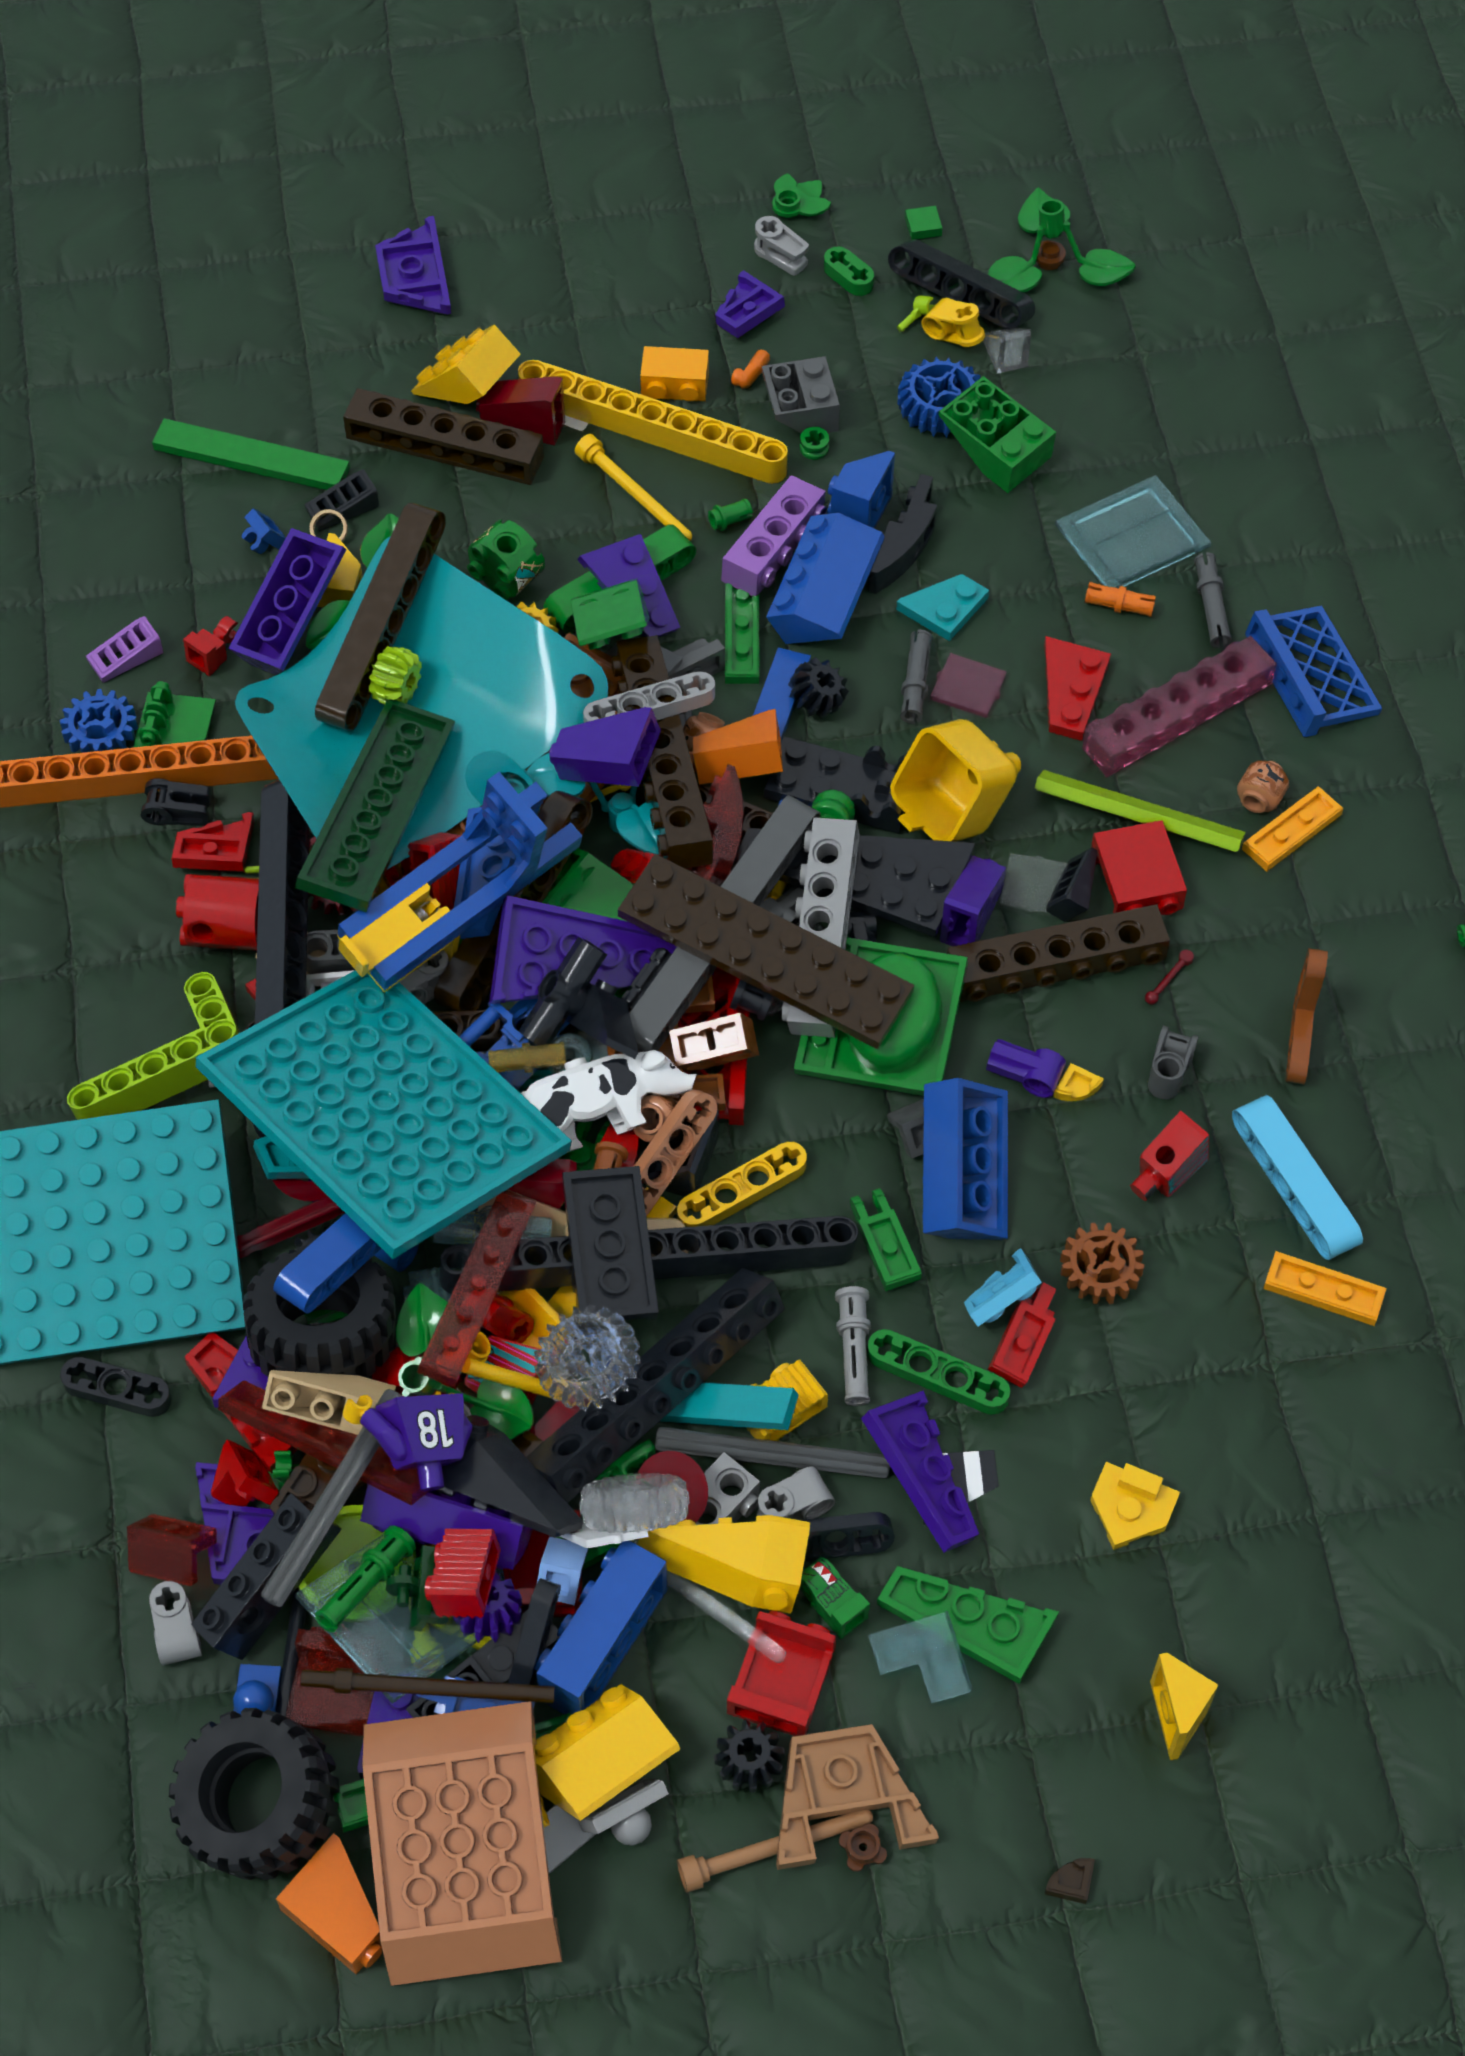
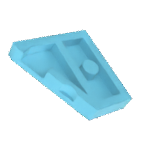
M1021 1248L1012 1255L1016 1264L1007 1273L1002 1275L1000 1271H995L964 1302L970 1317L978 1327L984 1322L991 1323L997 1320L1004 1313L1007 1306L1016 1300L1022 1301L1027 1299L1036 1291V1286L1042 1283L1029 1258Z

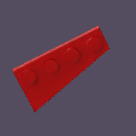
M209 1333L184 1358L186 1365L213 1398L238 1350L216 1333ZM229 1404V1408H220L271 1474L276 1466L274 1451H291L293 1455L322 1426L262 1408H250L249 1404Z

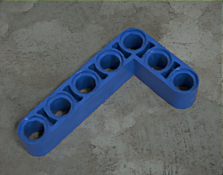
M345 1213L284 1267L277 1276L273 1290L308 1314L315 1310L373 1256L398 1272L404 1271L415 1258L419 1244L392 1259Z

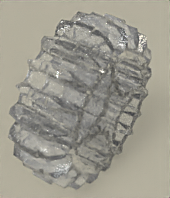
M588 1304L585 1312L582 1314L579 1308L573 1306L572 1316L568 1318L564 1314L559 1313L560 1323L556 1327L547 1324V1330L550 1335L548 1337H538V1343L542 1349L534 1351V1358L538 1362L534 1368L535 1373L540 1378V1385L545 1391L549 1392L550 1397L555 1402L562 1401L564 1406L570 1409L577 1405L580 1410L586 1412L591 1402L596 1408L602 1409L603 1399L607 1397L610 1401L616 1402L615 1392L618 1389L628 1392V1385L625 1380L637 1378V1372L632 1366L641 1364V1358L636 1352L640 1349V1343L634 1337L635 1331L630 1324L625 1323L622 1315L617 1312L612 1314L610 1309L605 1306L597 1312L595 1306ZM595 1334L594 1336H591V1337H584V1336H587V1335ZM582 1349H585L586 1352L590 1355L589 1359L593 1363L592 1367H590L588 1362L585 1360L586 1357L583 1354ZM583 1378H591L590 1380L578 1382Z
M659 1472L630 1473L627 1475L604 1477L602 1480H594L583 1487L581 1501H579L580 1514H582L583 1524L586 1527L598 1532H623L624 1534L627 1532L653 1531L658 1528H667L669 1525H676L687 1518L688 1504H690L686 1481L677 1475L673 1476L669 1473L660 1474Z

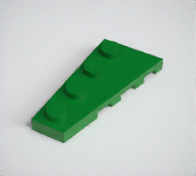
M900 1566L896 1567L877 1599L878 1606L1018 1684L1021 1683L1059 1615V1611L1048 1608L1041 1610L1025 1605L1024 1601L1013 1598L1006 1600L985 1594V1590L970 1586L969 1589L949 1584L946 1579Z

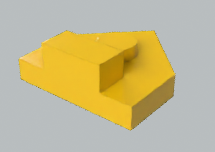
M1105 1462L1090 1501L1103 1523L1113 1550L1128 1545L1131 1541L1164 1532L1180 1492L1162 1485V1477L1126 1463L1123 1469Z

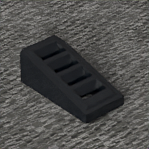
M362 469L304 505L311 519L321 511L320 509L325 507L326 509L339 512L345 520H348L379 507V500L374 484L365 470ZM338 502L340 507L335 508L333 504ZM325 515L319 518L315 525L321 531L342 521L335 515Z
M1092 847L1068 861L1046 907L1048 913L1066 922L1089 910L1098 850Z

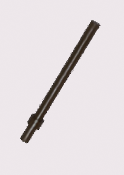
M337 1667L336 1672L302 1670L301 1687L334 1689V1693L351 1694L352 1690L540 1703L554 1702L555 1686L353 1673L352 1668Z

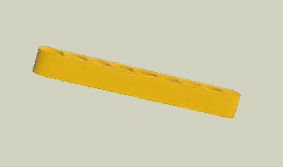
M527 360L518 368V379L554 376L563 378L566 416L766 483H779L787 475L788 450L787 446L780 440L539 360Z

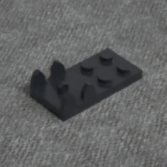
M783 737L781 743L783 772L771 773L764 789V798L780 801L787 795H790L812 807L813 801L819 793L834 789L842 791L853 801L855 807L853 820H857V823L895 833L900 832L902 823L898 818L900 815L905 814V812L893 800L890 785L906 754L899 758L897 765H891L885 761L886 754L880 746L870 747L866 751L865 756L860 757Z
M640 1166L563 1172L562 1185L572 1260L571 1283L572 1290L576 1293L577 1326L582 1327L590 1323L645 1318L647 1320H656L659 1311Z

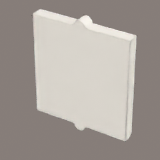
M621 1517L586 1521L583 1523L582 1529L561 1535L560 1537L584 1548H592L648 1537V1529Z

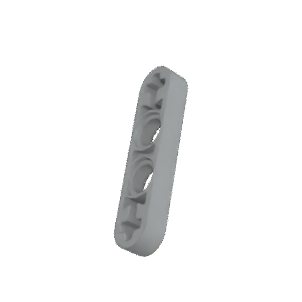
M692 672L596 700L584 708L583 720L585 723L599 719L598 717L601 719L616 715L615 711H617V714L628 712L624 710L628 705L652 708L656 720L711 704L715 698V680L706 672ZM671 695L675 700L664 703L658 701V697Z

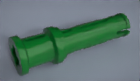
M389 1526L384 1531V1538L374 1549L369 1548L363 1553L361 1566L324 1606L315 1613V1619L323 1629L328 1632H335L338 1626L380 1581L384 1582L394 1575V1568L404 1557H410L416 1551L415 1542L406 1531L397 1526Z

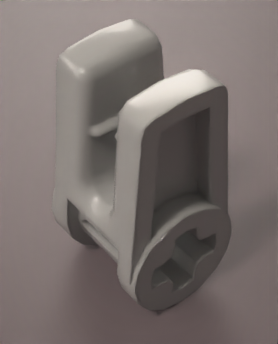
M764 216L757 220L755 224L757 236L754 242L755 253L793 276L802 272L808 265V259L804 255L809 250V244L774 216Z

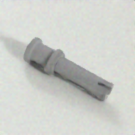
M858 1286L843 1287L835 1292V1301L839 1303L840 1320L836 1323V1329L839 1335L843 1337L845 1403L851 1406H861L870 1402L866 1335L871 1330V1321L867 1319L866 1302L869 1300V1291Z

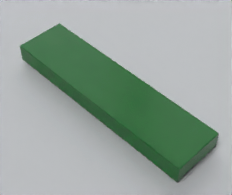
M725 583V684H759V594L751 596L748 592Z

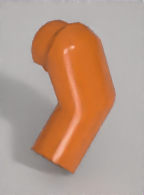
M760 349L754 354L745 370L736 368L732 373V384L740 386L741 389L750 388L761 375L762 366L768 365L770 361L769 353Z

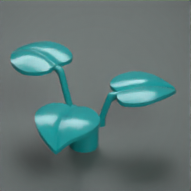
M549 753L538 758L526 771L546 792L547 797L555 791H563L579 796L585 789V782L559 779L554 765L550 762ZM588 782L601 803V810L608 812L609 827L637 849L645 853L659 854L657 835H660L659 829L653 830L650 818V809L653 808V804H646L645 802L640 807L636 805L637 787L631 786L629 794L620 792L607 801L597 783Z

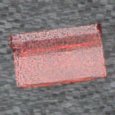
M151 1514L127 1526L129 1571L135 1574L192 1586L198 1582L197 1553L217 1543L216 1528Z

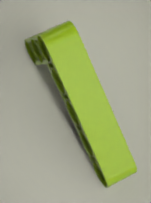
M196 973L189 977L184 985V992L200 1028L72 1088L68 1093L67 1103L77 1120L142 1111L208 1080L196 1068V1057L241 1033L215 977L211 973Z

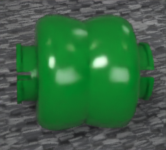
M834 789L825 790L817 795L812 804V808L821 813L820 818L854 819V803L842 791Z

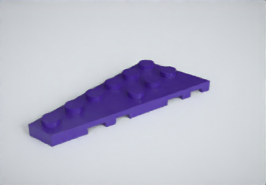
M507 895L502 905L489 1004L539 999L538 989L543 978L551 970L559 968L578 936L593 943L607 954L590 983L595 985L597 979H600L618 988V990L630 988V985L644 965L650 963L649 958L657 948H665L672 954L677 946L628 921Z

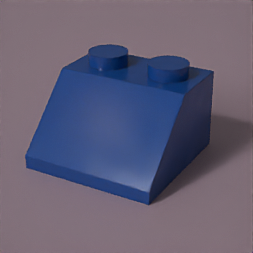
M886 451L846 463L839 476L834 475L830 481L828 494L832 496L827 514L839 512L875 529L892 497L895 452Z

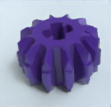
M496 1571L484 1616L482 1618L477 1616L474 1618L469 1616L466 1618L461 1616L456 1618L453 1616L456 1624L460 1625L463 1636L474 1633L478 1643L485 1636H490L496 1643L499 1633L511 1636L514 1630L513 1625L520 1624L522 1618V1609L520 1608L522 1606V1596L519 1590L514 1589L511 1578L500 1581V1576Z

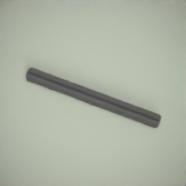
M387 1389L376 1406L393 1398L403 1396L394 1390ZM364 1426L261 1592V1596L269 1604L276 1607H281L379 1448L380 1444Z
M660 1427L656 1432L655 1447L659 1451H677L683 1454L719 1458L725 1452L733 1460L796 1468L813 1466L821 1471L886 1478L890 1471V1465L883 1454Z

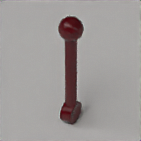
M1185 949L1180 952L1179 961L1153 991L1146 993L1145 1001L1147 1004L1155 1005L1159 1001V994L1181 968L1193 962L1194 954L1192 951Z

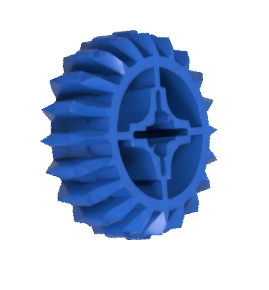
M936 356L933 362L923 359L920 366L912 364L910 372H904L902 381H900L898 386L897 404L901 410L902 418L908 419L910 427L919 426L920 433L929 430L934 437L937 432H941L947 438L951 431L938 415L939 411L979 380L980 375L974 374L973 366L964 368L962 360L952 363L950 357L946 361H939Z

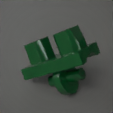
M422 1546L421 1557L416 1558L413 1562V1576H411V1566L400 1565L399 1575L389 1577L386 1580V1591L393 1596H397L398 1607H408L409 1597H411L409 1630L421 1632L426 1623L446 1624L449 1620L446 1616L438 1617L435 1614L431 1601H428L425 1597L426 1578L434 1574L435 1547Z

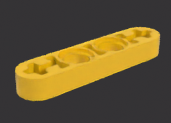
M784 1142L681 1199L677 1206V1219L682 1221L686 1227L717 1224L802 1176L806 1170L807 1153L805 1149L796 1142ZM783 1157L796 1158V1165L792 1166L789 1162L783 1164ZM777 1168H778V1176H776L775 1171H774V1170L777 1169ZM761 1171L769 1179L765 1184L758 1186L751 1184L747 1178L752 1172ZM722 1189H730L736 1193L737 1197L733 1202L722 1203L716 1199V1194ZM706 1199H709L710 1205L706 1206ZM692 1208L694 1212L700 1211L701 1218L696 1219L693 1215L688 1216L687 1210Z

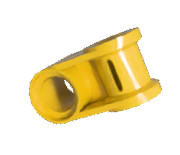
M942 298L921 321L925 333L935 340L947 341L963 347H972L981 343L985 338V331L978 321L979 309L973 303Z

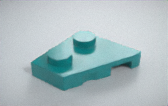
M960 574L900 598L897 601L896 610L950 641L986 602L989 597V589Z

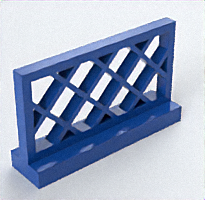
M1322 605L1270 615L1267 609L1254 612L1245 635L1303 737L1316 735L1320 727L1380 714L1382 710L1380 703ZM1316 618L1322 628L1321 632L1302 624L1303 621ZM1282 625L1294 630L1292 637L1280 633L1277 626ZM1297 633L1316 640L1314 647L1296 640ZM1320 642L1332 647L1337 656L1334 657L1318 650ZM1290 648L1309 656L1307 663L1295 659ZM1314 658L1332 666L1329 673L1311 666L1312 659ZM1335 668L1348 673L1352 682L1349 683L1332 675ZM1305 674L1324 682L1322 689L1310 685ZM1329 684L1347 692L1344 699L1326 692L1327 685ZM1350 694L1363 699L1367 706L1360 707L1349 702ZM1322 700L1340 709L1338 712L1327 714L1320 701Z

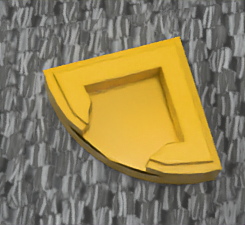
M1070 1063L1057 1085L1053 1097L1063 1101L1087 1099L1098 1092L1103 1085L1104 1078Z

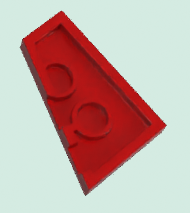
M1045 636L1044 652L1046 656L1045 671L1048 693L1049 732L1082 741L1110 663L1111 653Z

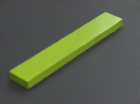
M1047 770L1041 772L1035 784L1037 791L1137 822L1149 823L1162 820L1166 831L1234 852L1240 849L1246 833Z

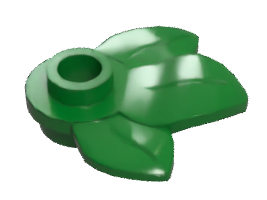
M786 173L777 179L774 184L776 196L772 200V209L781 217L791 218L799 214L817 216L826 212L831 206L830 201L820 198L822 193L821 180L796 183L795 179Z

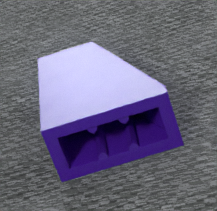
M643 707L562 728L556 743L551 745L549 753L550 762L554 765L561 780L639 787L661 730L650 707Z
M971 857L944 901L940 942L950 946H957L980 940L1004 887L1006 867L999 865L991 859Z

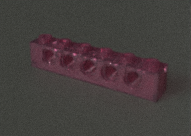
M1252 636L1241 642H1233L1223 652L1214 657L1204 658L1196 667L1185 673L1180 672L1176 674L1169 682L1159 688H1151L1141 698L1130 704H1122L1109 716L1092 721L1085 728L1082 749L1104 775L1109 777L1271 685L1277 663Z

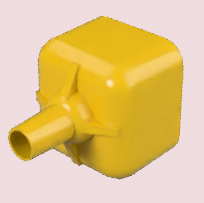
M957 719L922 729L917 734L890 785L893 800L905 812V814L899 816L898 820L910 832L923 830L932 840L957 842L982 834L989 828L1013 787L1017 774L1021 770L1020 758L1013 752L1004 753L994 740L991 741L969 720Z

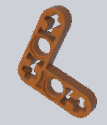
M1308 948L1293 1004L1286 1082L1305 1084L1314 1011L1325 977L1328 951Z

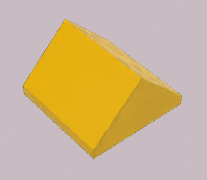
M1162 1653L1158 1656L1150 1684L1170 1760H1175L1180 1757L1208 1713L1218 1684L1169 1653Z

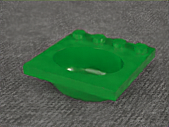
M847 937L846 951L912 983L914 991L879 1049L837 1028L835 1038L801 1035L794 1064V1073L924 1096V1084L944 1080L968 966V957Z

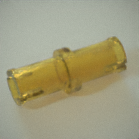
M529 1042L522 1043V1047L488 1050L489 1065L497 1072L525 1070V1073H532L534 1068L564 1066L567 1063L564 1042L531 1046Z

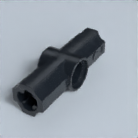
M578 936L559 968L551 970L543 978L538 989L539 999L522 1024L519 1032L538 1046L548 1049L568 1016L576 1015L584 1006L588 996L587 986L607 954L593 943Z

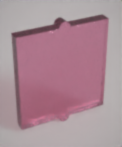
M950 653L943 670L937 673V682L930 695V699L987 718L994 701L1000 698L999 690L1007 672Z

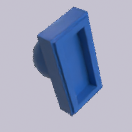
M240 1664L237 1690L233 1697L234 1711L241 1714L244 1708H257L263 1712L267 1709L276 1712L282 1672L281 1666Z

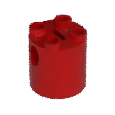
M186 874L184 879L185 896H178L176 902L177 918H183V925L180 929V945L257 951L259 878Z

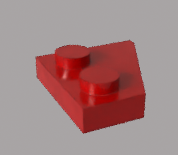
M253 812L243 813V820L224 826L222 821L219 820L208 823L201 828H190L177 832L171 857L173 868L244 872L255 823Z

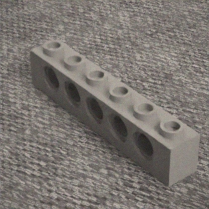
M813 817L812 830H806L804 851L809 852L807 864H801L800 885H804L803 897H797L795 916L796 919H800L799 927L846 950L860 838L857 820ZM833 855L837 857V859L832 863L826 864L820 862L825 856ZM822 889L833 890L827 897L816 895ZM819 922H826L829 924L828 927L822 931H815L812 929V927ZM783 1001L782 1020L787 1021L791 1034L835 1038V1027Z

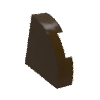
M1079 1858L1059 1868L1050 1877L1044 1894L1086 1904L1095 1859Z

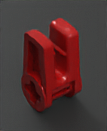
M476 1288L463 1306V1310L480 1321V1324L497 1337L522 1343L533 1331L534 1319L514 1306V1303L507 1296Z

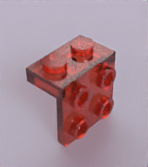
M311 1627L310 1630L298 1629L295 1647L299 1661L285 1716L308 1728L356 1736L363 1735L364 1725L368 1722L374 1691L352 1690L351 1694L334 1693V1689L301 1687L302 1670L336 1672L337 1667L352 1668L353 1673L380 1675L383 1655L379 1642L375 1641L373 1637L361 1633H353L350 1637L335 1635L334 1632H328L322 1627Z

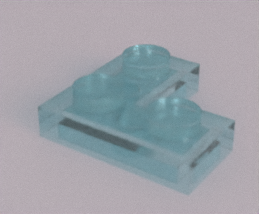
M948 1610L868 1635L880 1675L919 1664L931 1704L970 1693L973 1690Z

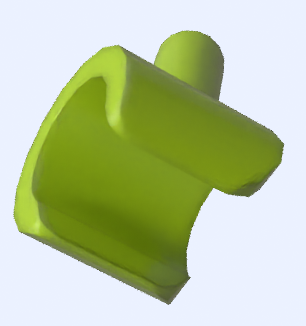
M917 296L913 302V310L897 326V329L903 332L921 315L926 316L935 306L929 304L933 297Z

